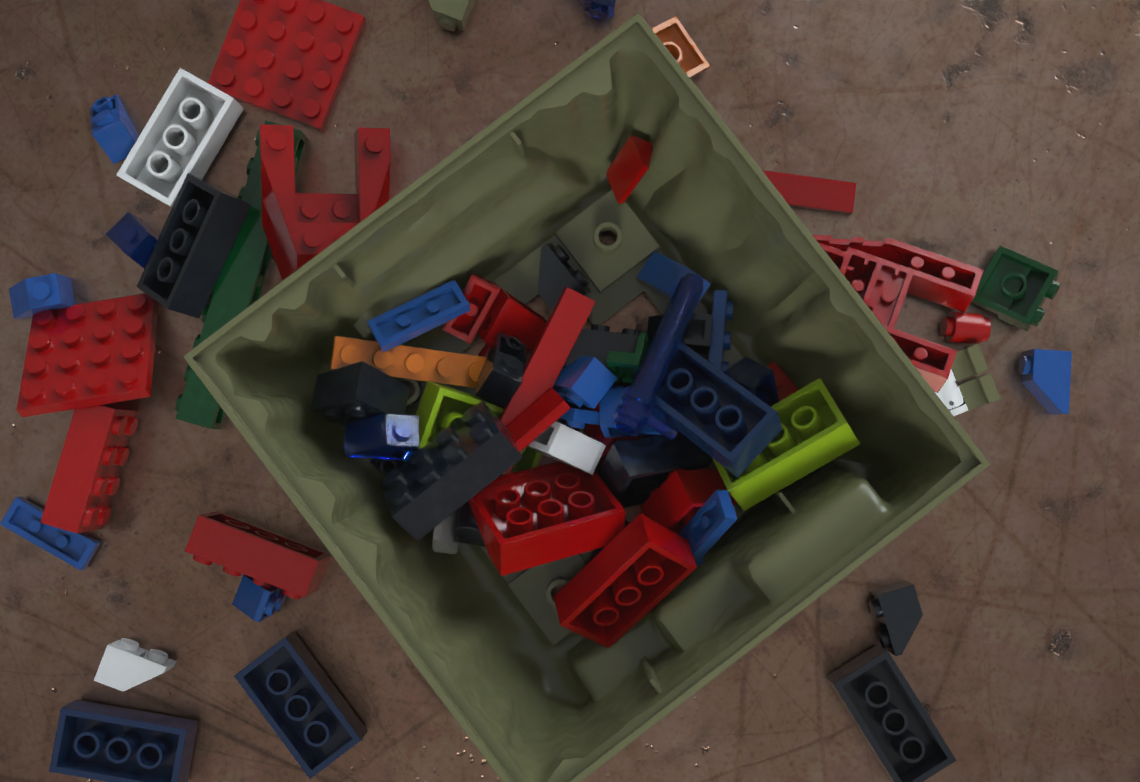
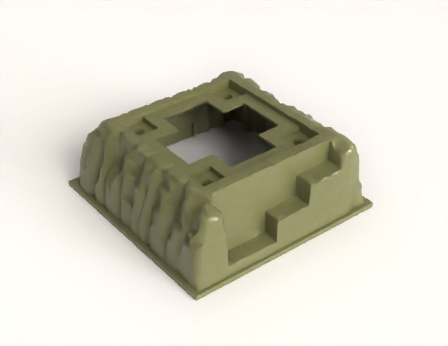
M639 12L183 356L502 782H581L991 465ZM632 135L652 143L650 166L627 200L620 204L615 198L606 172L628 138ZM610 231L614 233L617 240L614 244L607 246L600 242L599 235L602 232ZM548 243H552L554 246L559 244L569 255L570 259L567 262L573 270L579 269L589 280L590 284L587 287L591 292L586 297L596 301L588 316L591 324L601 325L643 292L647 294L662 315L686 312L637 278L647 260L656 251L685 265L711 283L694 310L687 313L712 315L714 290H727L728 301L734 302L733 320H727L726 331H731V349L725 350L724 361L729 362L730 378L760 400H762L761 397L750 386L748 380L773 361H775L798 390L821 378L860 442V445L745 511L737 503L734 506L737 520L703 556L704 562L697 566L688 577L608 649L561 626L555 600L551 594L552 589L556 585L565 586L605 547L501 576L489 557L486 547L458 542L456 554L434 552L432 549L434 528L420 540L416 541L392 518L380 484L384 477L370 460L392 442L418 450L407 442V438L427 381L392 377L403 384L411 382L415 387V393L412 398L407 400L404 422L391 425L388 429H375L367 431L364 435H356L348 432L346 427L338 423L325 421L322 415L311 411L317 375L334 370L330 369L334 336L377 342L368 327L367 321L453 280L456 281L460 290L463 291L472 274L500 285L508 293L524 304H527L539 295L538 282L541 248ZM444 323L400 345L462 354L479 341L481 337L476 333L473 341L469 344L442 330L445 325ZM709 352L708 354L698 353L709 361ZM438 383L472 395L476 394V388ZM714 461L708 466V470L717 469Z

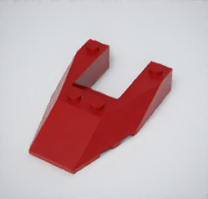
M260 124L262 227L281 278L285 280L389 201L390 128H357L354 133L356 194L295 193L293 125Z
M813 235L933 391L938 393L949 377L957 351L894 329L906 294L909 293L965 312L976 295L983 270L894 239L886 238L885 241L864 240L865 237H852L851 240L831 239L832 236Z

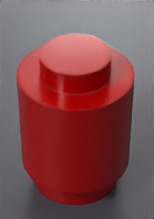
M950 311L947 317H943L940 331L947 342L979 344L989 339L991 322L989 318L983 317L982 314Z

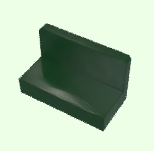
M640 332L635 353L609 351L606 363L609 371L617 377L614 386L632 387L636 390L634 385L656 363L647 333Z

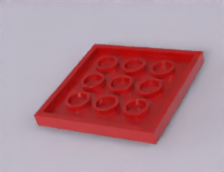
M240 0L208 84L233 97L235 100L323 132L366 19L363 15L322 0Z
M146 293L75 304L62 309L43 310L33 314L16 409L22 417H29L151 397L159 303Z

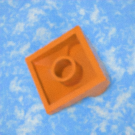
M676 16L652 28L690 79L710 67Z

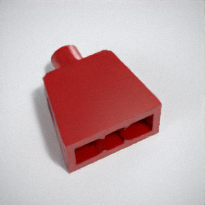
M500 287L496 299L477 331L486 343L477 356H488L498 332L514 336L526 344L527 354L536 345L547 323L546 319Z

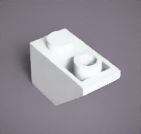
M556 421L528 445L546 457L593 475L606 447L603 443Z
M121 638V640L107 645L94 681L124 692L174 668L177 661L168 658V654L164 651L150 649L148 651L140 648L137 641Z

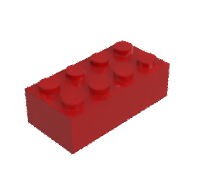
M112 403L74 410L40 523L74 533L99 530L107 524L111 515V508H109L111 498L117 493L120 486L118 475L121 466L126 463L129 456L128 442L138 426V419L136 418L138 411Z
M218 511L198 515L185 548V552L193 554V560L199 563L211 565L213 562L224 566L222 570L230 575L240 577L242 574L253 577L252 582L265 588H271V585L283 589L282 594L293 599H301V596L307 597L319 590L332 556Z
M640 513L554 596L560 625L609 649L697 568L688 540Z

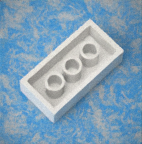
M179 68L116 176L172 207L187 173L203 179L244 108L233 97Z

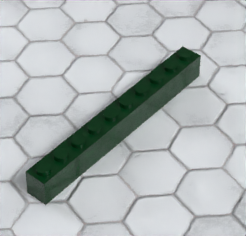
M266 120L264 123L265 125H280ZM293 128L296 179L308 138L301 130ZM259 130L255 140L257 146L255 156L250 158L247 165V183L245 187L241 188L238 195L240 199L251 204L247 212V218L234 241V246L221 269V275L216 280L211 291L213 295L210 305L205 307L202 314L203 329L201 334H198L195 338L193 348L256 302L262 293L273 254L262 227ZM188 365L184 374V381L186 382L184 392L178 396L175 404V411H177L175 419L209 429H221L225 412L190 365Z

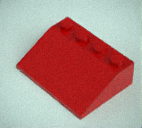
M559 461L499 476L469 500L488 555L501 576L605 547L625 526V509L595 470L593 475Z

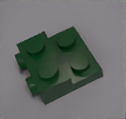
M1000 245L982 275L976 295L971 303L998 314V318L1028 331L1031 324L1037 327L1046 311L1041 307L1046 298L1053 300L1061 285L1060 282H1057L1059 270Z

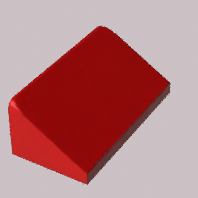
M632 135L628 138L606 172L615 198L620 204L627 200L650 166L652 143Z
M472 274L462 291L470 305V311L446 322L442 330L471 344L500 291V285Z

